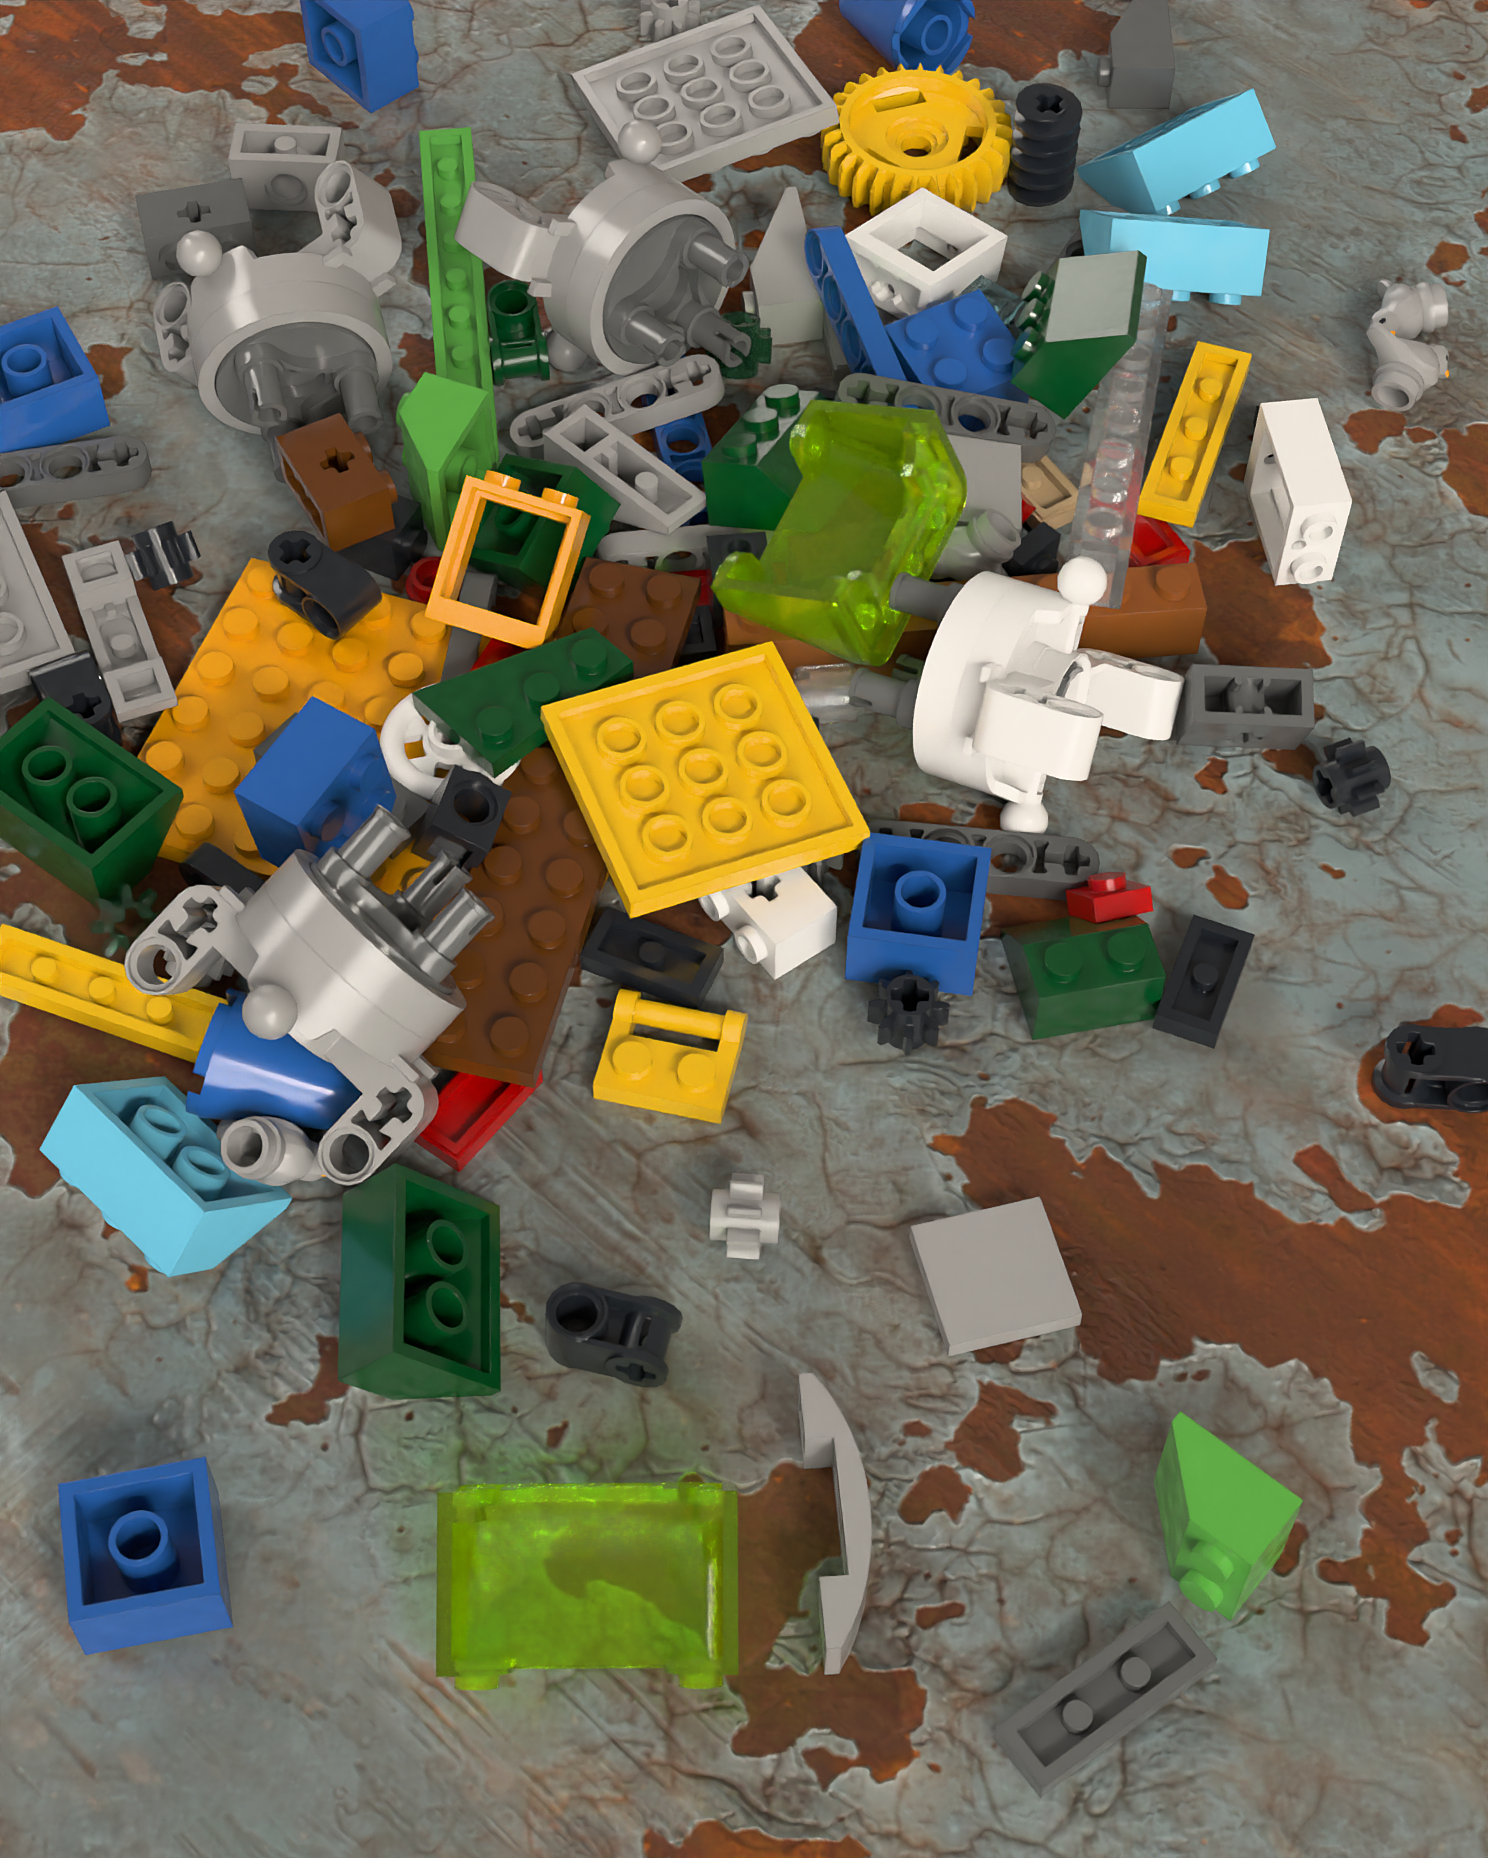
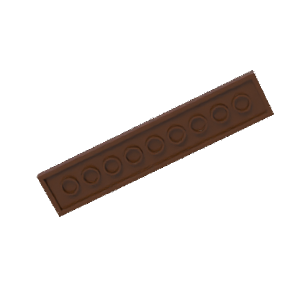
M586 557L556 640L593 627L633 660L634 677L629 681L675 669L701 596V578ZM549 739L524 756L516 769L503 781L502 787L511 791V796L490 852L477 868H471L470 874L473 879L465 884V887L479 897L496 917L492 922H488L454 958L457 966L450 974L466 1000V1008L421 1054L435 1067L535 1088L608 872Z

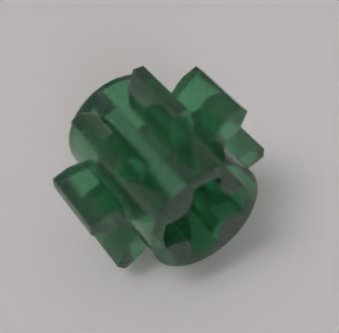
M734 311L720 315V319L750 337L751 348L749 354L746 357L730 346L732 348L731 352L740 357L743 362L736 367H728L722 363V360L706 349L705 353L715 359L723 377L739 380L755 377L758 374L759 363H771V329L760 328V317L753 313Z
M119 882V896L109 901L103 897L95 896L94 901L102 909L100 920L88 923L87 929L92 933H105L108 936L101 947V952L105 956H112L119 947L126 949L127 953L135 940L162 913L160 911L153 912L150 909L156 901V892L149 888L137 899L132 897V891L127 883ZM131 908L133 912L143 918V923L133 925V935L127 937L121 930L114 927V923L123 921L125 919V909Z

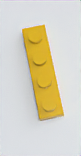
M1197 341L1141 491L1137 507L1138 515L1193 528L1249 372L1252 358L1251 353Z
M3 923L0 927V996L175 1057L196 1063L206 1031L219 1002L228 1005L226 999L193 988L187 992L175 995H150L142 993L133 987L127 978L123 964ZM158 977V979H160L164 983L168 981L167 979Z

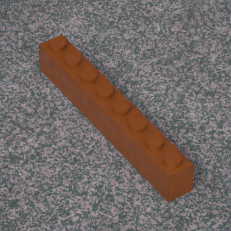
M1196 562L1104 569L1107 574V588L1103 596L1095 604L1089 605L1078 648L1102 650L1130 659L1198 654L1207 605ZM1059 573L1010 577L1059 592L1057 584ZM969 580L936 583L948 587L953 582L965 585ZM892 586L723 599L724 654L773 641L795 686L848 682L852 680L855 672L860 667L868 668L872 672L891 677L893 668L904 671V667L896 663L901 654H909L913 658L926 661L939 627L935 621L903 611L891 610L889 607V596Z

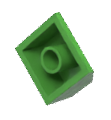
M424 372L412 392H406L401 398L397 408L396 422L402 431L404 444L402 463L403 466L407 467L410 493L414 501L421 503L423 520L437 549L444 551L466 475L484 480L486 470L494 472L497 470L489 391Z
M1180 1411L1171 1422L1154 1478L1170 1575L1179 1582L1182 1593L1193 1604L1209 1612L1216 1610L1231 1621L1280 1558L1303 1500Z

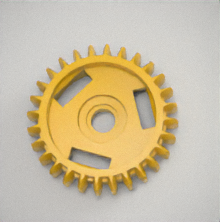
M900 63L897 71L890 73L883 67H880L877 71V77L873 78L863 73L859 78L858 84L848 82L843 93L838 92L834 94L833 101L837 105L839 123L821 130L820 148H822L823 169L827 171L829 183L838 185L839 196L843 198L852 196V203L856 208L869 204V211L872 216H875L880 211L887 210L922 187L954 206L972 213L977 202L982 204L989 203L991 194L1000 191L1003 179L1008 176V169L1011 163L1010 150L1013 144L1011 116L1006 113L1004 102L995 100L993 89L980 90V82L977 78L968 82L963 81V75L960 70L951 76L944 74L941 65L936 71L923 70L921 63L917 70H905ZM969 137H971L979 148L970 156L960 161L963 146L969 143ZM908 149H921L929 154L922 157H913L906 155L904 151Z

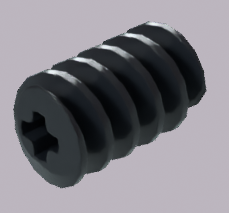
M1035 83L1024 87L1018 93L1015 102L1017 109L1013 120L1015 127L1012 133L1013 144L1010 150L1011 163L1008 169L1007 187L1009 194L1017 202L1026 206L1044 207L1064 200L1072 190L1083 110L1079 99L1066 88L1051 83Z

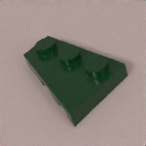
M590 627L412 692L414 707L430 722L432 720L436 724V728L454 744H459L463 752L495 779L548 740L544 724L541 720V706L625 683L634 677L633 660L597 630Z

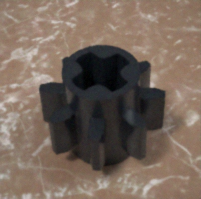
M172 520L131 535L136 550L127 553L124 557L134 582L148 577L152 590L156 591L194 576L189 561L198 559L201 555L191 530L178 535Z
M1350 737L1324 746L1323 750L1327 760L1320 762L1313 769V783L1321 802L1329 809L1338 807V812L1341 815L1350 812L1353 817L1380 808L1376 795L1385 792L1391 783L1390 769L1383 753L1375 746L1366 747L1363 740L1353 742Z
M907 970L905 975L899 976L891 982L884 978L879 980L878 999L868 1002L867 1015L868 1022L879 1024L877 1039L879 1045L889 1043L893 1047L903 1050L905 1055H910L912 1050L922 1047L925 1043L932 1047L938 1045L939 1026L948 1024L950 1004L944 1001H937L939 982L937 980L928 982L920 976L913 975L912 970Z

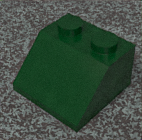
M506 453L496 472L521 480L519 492L541 498L544 488L563 492L579 498L576 509L584 511L591 516L565 600L566 603L575 589L586 557H592L601 539L607 535L610 523L621 504L576 466ZM487 500L468 564L485 573L497 574L498 580L531 597L544 600L566 524Z
M1136 915L1097 924L1070 916L1001 928L1000 938L1032 1041L1155 1019L1163 993L1166 974L1148 923Z

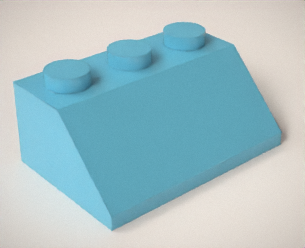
M1254 88L1195 106L1077 167L1080 178L1112 206L1120 207L1129 213L1168 216L1181 209L1178 200L1188 194L1191 200H1194L1221 187L1218 180L1220 177L1229 173L1230 178L1234 179L1260 167L1258 157L1275 149L1276 145Z
M1080 209L1079 223L1085 256L1139 250L1147 256L1143 288L1158 289V299L1190 301L1191 292L1209 293V302L1241 305L1242 295L1261 296L1270 229L1233 220Z
M165 1076L74 1085L39 1150L59 1169L61 1177L67 1183L80 1189L101 1210L102 1217L109 1225L121 1230L144 1253L145 1260L150 1266L164 1273L167 1277L215 1268L287 1209L293 1197L281 1186H270L256 1180L242 1178L226 1166L221 1155V1141L217 1139L216 1135L218 1126L208 1118H199L197 1115L186 1112L187 1097Z

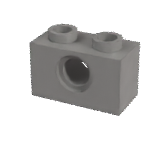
M236 123L228 157L231 179L242 178L249 209L318 212L314 190L320 174L329 164L335 161L347 162L342 127Z

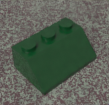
M1136 250L1059 258L1046 274L1042 271L1037 272L1029 281L1021 296V299L1025 301V305L1016 323V327L1020 331L1010 354L1014 358L1010 382L1065 420L1137 341L1147 256Z
M779 384L766 388L701 461L709 526L819 534L877 461L878 448L864 434L847 430L841 426L833 416L832 403L820 392L802 391L797 386L791 384Z
M48 696L0 737V838L103 913H106L150 873L184 798L183 790Z
M397 1163L343 1194L337 1381L391 1400L492 1396L501 1391L499 1205Z

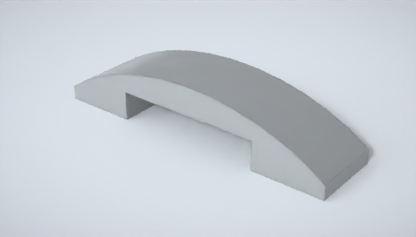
M119 540L62 556L106 691L110 695L118 722L178 706L174 689L163 659L159 656Z
M813 1373L798 1374L797 1408L803 1468L832 1467L843 1575L819 1577L817 1606L824 1675L839 1674L852 1649L865 1607L872 1542L871 1504L861 1456L841 1410L828 1390Z

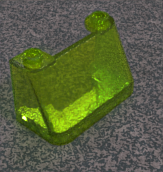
M811 399L790 435V451L803 475V479L760 560L752 553L738 551L731 553L719 566L711 588L722 606L731 613L849 662L880 667L892 655L912 615L890 609L889 596L892 585L898 574L903 572L929 581L965 507L967 498L966 475L935 410Z
M475 1483L449 1485L437 1492L436 1677H454L455 1689L499 1688V1675L511 1674L516 1669L664 1668L666 1673L679 1674V1687L692 1689L722 1687L723 1675H739L738 1498L736 1483Z

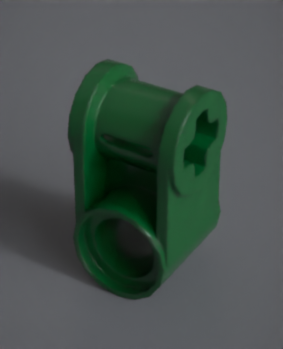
M519 280L499 282L487 294L489 344L495 386H503L507 379L539 376L541 381L550 380L545 332L541 330L537 299L527 293L529 285Z

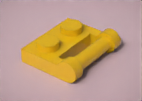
M620 989L615 1002L613 1020L593 1082L594 1099L721 1124L745 1038L748 1013L727 1010L726 1015H720L641 999V992ZM636 1024L719 1040L720 1043L717 1052L634 1036L633 1032Z

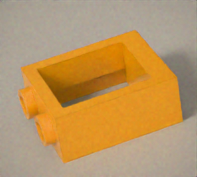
M486 470L484 480L466 475L424 617L527 649H533L552 642L591 516L584 511L576 509L579 498L563 492L544 488L542 496L539 498L519 492L521 480L501 473ZM487 500L566 524L536 625L457 601Z

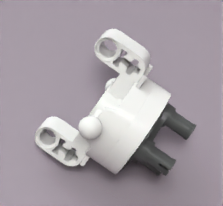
M1078 556L1070 559L1063 565L1057 576L1059 592L989 571L975 575L965 585L953 582L948 587L911 576V574L906 572L899 573L890 591V609L935 621L939 627L927 659L923 661L913 658L909 654H901L896 663L904 667V671L893 668L891 677L872 672L868 668L860 667L855 672L849 686L848 696L850 698L848 703L851 706L862 707L896 718V723L900 727L913 730L914 756L919 768L923 772L1009 800L1000 814V827L1003 831L1034 834L1045 833L1048 827V812L1041 801L1046 775L1066 780H1087L1101 725L1153 740H1167L1171 736L1185 682L1183 676L1110 652L1091 648H1078L1089 605L1095 604L1103 596L1107 588V574L1099 562L1090 557Z

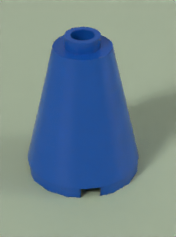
M839 0L842 16L896 71L900 63L905 70H917L921 63L923 70L936 71L941 65L944 74L950 75L960 65L970 48L973 35L967 33L969 17L975 19V8L971 0Z
M228 988L226 991L228 1005L219 1002L206 1031L194 1066L193 1073L205 1077L200 1095L188 1091L186 1112L197 1115L199 1118L238 1121L251 1116H269L290 1121L301 1128L329 1130L363 1093L332 1063L313 1054L290 1034L287 1033L282 1038L267 1040L251 1033L242 1017V1005L248 994Z

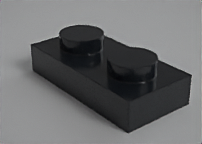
M606 907L580 954L582 970L695 1010L700 1009L724 963V948L638 917L630 919L627 913L610 907Z
M1193 915L1155 1014L1152 1028L1215 1049L1249 956L1255 934Z

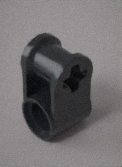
M297 530L284 532L275 537L269 545V562L271 567L277 572L273 580L275 598L282 605L290 608L310 622L324 636L332 640H339L382 600L381 590L369 572L360 565L348 561L310 533Z
M87 650L29 672L33 688L40 703L49 696L122 747L123 740L120 729L111 715L113 706L110 695L107 693L97 667Z
M1407 1024L1392 1030L1385 1042L1384 1054L1386 1058L1378 1062L1373 1070L1371 1079L1374 1093L1381 1101L1391 1107L1400 1109H1444L1464 1113H1483L1488 1111V1028L1479 1026L1449 1028ZM1410 1041L1411 1044L1407 1053L1403 1054L1402 1051L1405 1044ZM1409 1080H1414L1410 1091L1405 1092Z
M571 1282L561 1285L552 1292L546 1303V1347L549 1355L558 1364L567 1368H575L614 1377L634 1386L658 1387L667 1380L669 1369L664 1360L671 1334L679 1331L683 1316L680 1310L665 1300L651 1296H633L595 1287L583 1282ZM572 1319H582L589 1322L592 1327L582 1332H570L561 1325ZM647 1337L645 1345L642 1346L643 1339Z

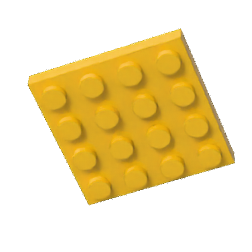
M773 641L541 706V720L544 724V730L630 919L860 849L863 845V839L870 837V830Z

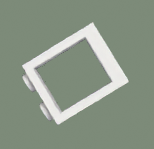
M923 187L845 235L874 304L899 319L911 316L977 289L983 291L998 280L1008 238L1004 233ZM915 239L947 257L950 261L937 270L932 271L899 252L898 249ZM888 284L892 285L894 293L890 291Z
M1318 398L1260 403L1243 484L1275 586L1296 583L1311 584L1317 581L1332 580L1352 499Z

